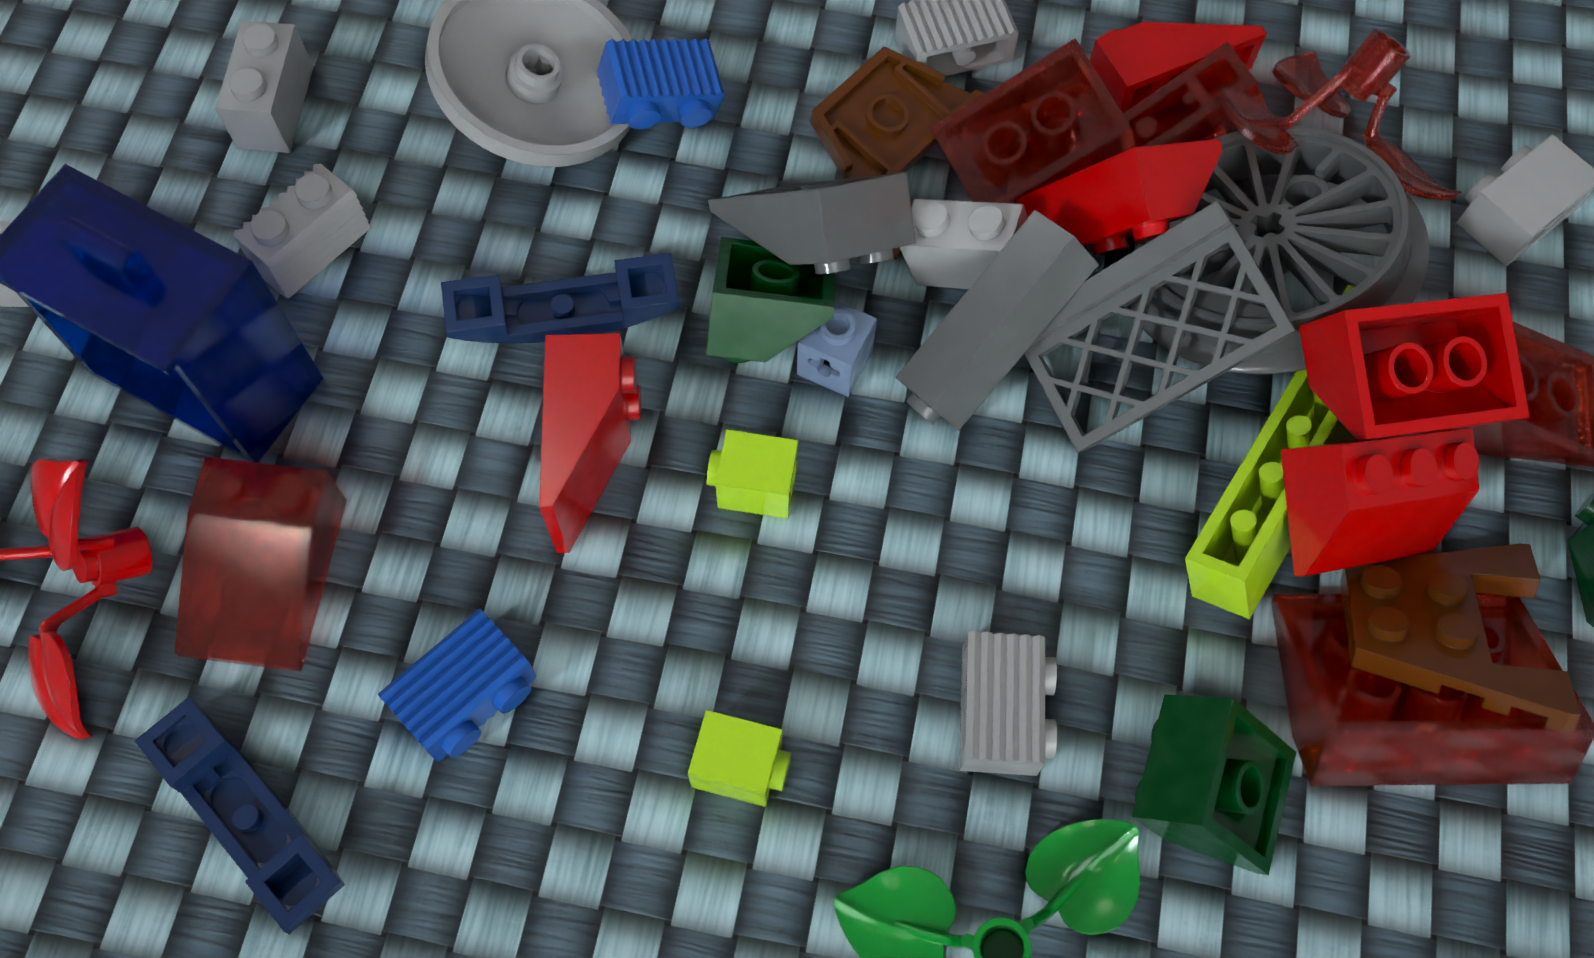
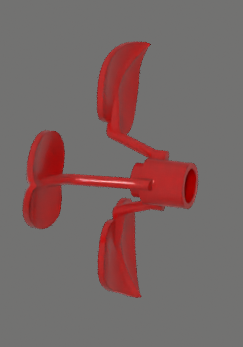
M45 458L35 461L32 465L31 492L35 518L41 532L48 537L49 546L0 549V561L53 557L55 563L62 571L73 569L80 583L91 582L95 586L87 594L42 621L39 627L40 634L32 635L28 640L30 678L41 709L61 731L77 739H86L93 736L82 725L71 656L57 630L63 622L101 598L116 595L117 587L115 582L148 575L152 569V554L147 537L139 527L78 538L81 494L88 461Z

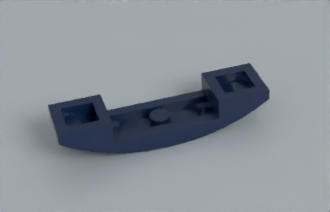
M671 253L614 260L616 271L614 273L502 287L499 275L441 282L447 337L483 343L545 342V335L603 334L652 320L680 308Z
M187 697L135 740V743L168 785L183 795L248 879L245 883L285 933L291 934L345 885L328 859L287 806L238 748L192 698Z

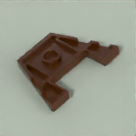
M883 46L812 110L809 122L845 179L907 172L957 124H960L995 156L1001 159L1031 129L1035 118L1020 109L1014 114L992 104L994 97L977 89L972 93H968L944 81L945 74ZM899 247L893 248V256L896 260L902 254Z
M1519 543L1416 555L1343 569L1340 587L1351 667L1439 694L1441 685L1477 695L1480 698L1482 708L1507 716L1511 707L1548 718L1545 728L1561 733L1574 734L1581 716L1568 671L1494 664L1491 659L1476 593L1535 598L1541 579L1530 544Z

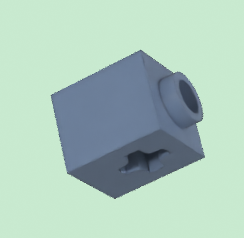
M835 300L833 318L798 341L797 375L849 397L873 352L877 318ZM825 360L830 362V367L823 364Z

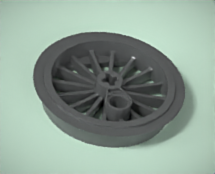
M1303 126L1256 127L1214 138L1220 139L1222 153L1195 211L1199 212L1218 200L1235 224L1239 235L1264 277L1273 279L1277 299L1297 331L1295 334L1239 364L1228 372L1278 374L1306 370L1299 326L1344 310L1414 302L1427 273L1429 262L1428 233L1416 204L1404 190L1395 172L1380 156L1359 142L1343 135ZM1279 174L1271 202L1267 204L1260 175ZM1250 178L1256 206L1233 181ZM1331 182L1337 186L1330 189L1327 183ZM1216 188L1228 203L1210 196L1206 192ZM1358 198L1366 202V204L1341 208ZM1191 216L1169 223L1170 229ZM1383 223L1388 234L1349 229ZM1134 236L1127 238L1129 248L1120 251L1118 261L1151 240L1135 242ZM1231 246L1207 259L1202 278L1221 269L1207 284L1230 288L1236 281L1241 264ZM1337 252L1382 256V259L1376 267H1369ZM1309 264L1356 286L1343 295H1337ZM1194 267L1178 277L1191 280ZM1290 270L1317 300L1320 306L1297 313L1293 312L1283 274ZM1247 277L1243 292L1256 294L1255 287L1249 277ZM1166 283L1154 290L1147 314L1179 321L1188 288ZM1198 290L1188 324L1221 332L1231 297ZM1140 299L1127 306V308L1137 311ZM1240 300L1230 334L1255 339L1277 325L1267 308ZM1145 321L1143 330L1157 343L1170 351L1176 329ZM1186 331L1179 356L1194 363L1207 366L1212 362L1218 339ZM1228 342L1224 356L1243 345Z

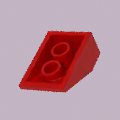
M620 333L545 335L539 508L557 553H569L631 442V420H641L642 417L641 387L637 385L635 357H625Z

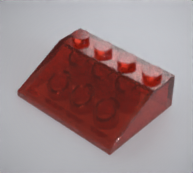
M1476 593L1491 659L1494 664L1563 671L1520 597ZM1342 594L1273 595L1271 606L1292 737L1311 786L1572 783L1594 739V722L1575 690L1574 693L1581 716L1574 734H1567L1545 728L1547 717L1515 707H1511L1508 716L1484 709L1481 706L1479 696L1441 685L1439 694L1379 676L1351 667Z

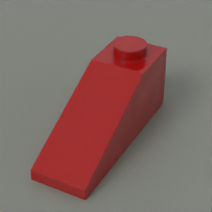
M1140 22L1121 30H1110L1100 38L1095 39L1086 76L1114 118L1119 120L1251 69L1267 33L1262 26Z

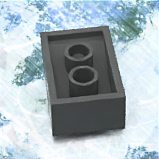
M907 172L796 183L708 200L710 212L789 265L814 264L815 274L851 269L849 259L858 257L860 264L891 260L894 258L893 248L916 243Z

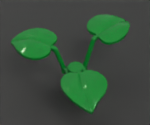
M1110 819L1081 821L1051 832L1034 847L1029 856L1025 871L1026 881L1031 890L1049 902L1028 918L1022 919L1020 923L1004 917L990 919L978 928L975 935L948 933L956 918L954 898L940 877L920 867L901 866L882 871L860 885L839 893L834 898V908L846 939L860 958H944V945L973 950L974 958H1031L1032 948L1028 935L1049 920L1057 911L1063 922L1070 929L1086 935L1108 933L1121 926L1128 919L1138 900L1140 888L1139 832L1132 823Z

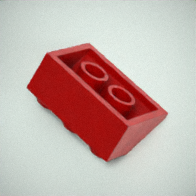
M1220 139L1134 147L1017 198V203L1024 204L1027 217L1036 210L1075 236L1088 252L1093 251L1094 256H1103L1123 251L1129 248L1127 238L1134 236L1135 242L1155 239L1170 230L1169 223L1194 214L1222 153Z
M1508 293L1344 310L1299 326L1309 388L1358 441L1530 418Z
M1473 428L1439 430L1364 441L1350 440L1281 449L1294 576H1309L1433 552L1479 491V456L1475 449Z

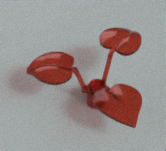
M1373 29L1340 72L1330 81L1320 67L1316 52L1290 56L1277 62L1272 69L1275 78L1295 96L1305 100L1289 116L1275 118L1271 111L1261 102L1238 89L1219 88L1214 94L1215 101L1246 138L1257 146L1276 154H1289L1294 151L1298 143L1286 130L1295 125L1316 106L1331 116L1338 118L1347 117L1352 109L1338 92L1342 88L1361 101H1367L1371 95L1378 96L1364 133V140L1368 143L1365 146L1380 156L1391 167L1399 178L1404 191L1409 194L1426 199L1450 200L1456 198L1461 193L1460 191L1447 189L1436 182L1401 149L1387 139L1382 138L1378 132L1386 105L1397 91L1389 82L1410 58V53L1403 45L1380 30Z

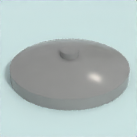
M445 0L436 12L430 26L425 52V68L430 89L439 107L454 126L482 148L522 164L540 167H564L581 164L605 154L614 148L631 128L629 124L609 123V115L606 114V105H604V96H602V87L599 86V78L597 77V68L606 42L614 39L616 42L624 39L628 42L633 38L622 22L600 1Z

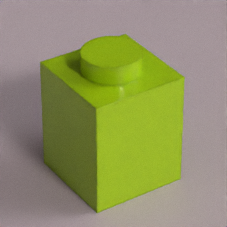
M726 429L722 451H711L707 471V485L716 487L717 507L788 519L798 466V440Z
M706 710L688 770L691 787L766 807L770 790H783L792 753L781 750L783 729Z

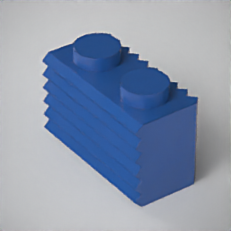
M675 38L671 41L663 39L659 42L656 39L649 42L645 39L639 42L635 39L628 42L624 39L618 42L611 39L605 44L597 68L599 86L602 87V96H604V105H606V114L609 115L610 124H629L634 129H647L657 123L681 122L683 126L688 128L699 127L714 120L725 96L710 41L707 38L701 41L696 38L688 41L686 38L678 41Z
M479 608L377 695L435 761L439 762L444 760L447 754L454 758L467 751L480 737L481 730L479 727L484 725L487 719L493 717L497 710L505 714L519 706L531 692L529 684L537 676L525 656L520 653L516 646Z

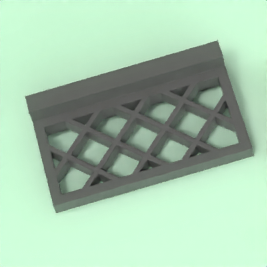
M1218 200L1087 279L1024 353L1078 453L1085 452L1297 332L1239 235L1235 224ZM1231 246L1241 264L1234 289L1201 282L1207 259ZM1194 267L1191 280L1178 277ZM1247 277H1249L1259 295L1243 292ZM1166 283L1188 288L1179 321L1147 314L1154 290ZM1198 290L1231 297L1221 332L1188 324ZM1140 299L1137 311L1125 309ZM1240 300L1265 305L1277 325L1255 339L1230 334ZM1114 314L1135 319L1125 352L1095 345L1102 321ZM1145 321L1176 329L1166 363L1135 355ZM1088 330L1085 342L1074 340L1075 337ZM1186 331L1218 339L1211 364L1198 371L1176 366ZM1228 342L1243 345L1224 356ZM1064 344L1083 349L1073 383L1054 378L1043 356ZM1093 352L1123 359L1113 393L1083 386ZM1133 362L1164 370L1157 394L1144 402L1123 396ZM1174 373L1188 376L1170 386ZM1059 386L1071 389L1068 402ZM1081 392L1111 400L1105 423L1087 434H1084L1075 417ZM1121 402L1135 406L1117 416Z

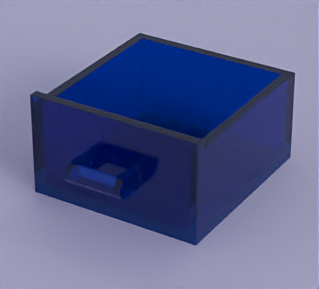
M67 164L62 166L0 235V284L15 291L89 373L256 465L323 380L322 374L253 261Z

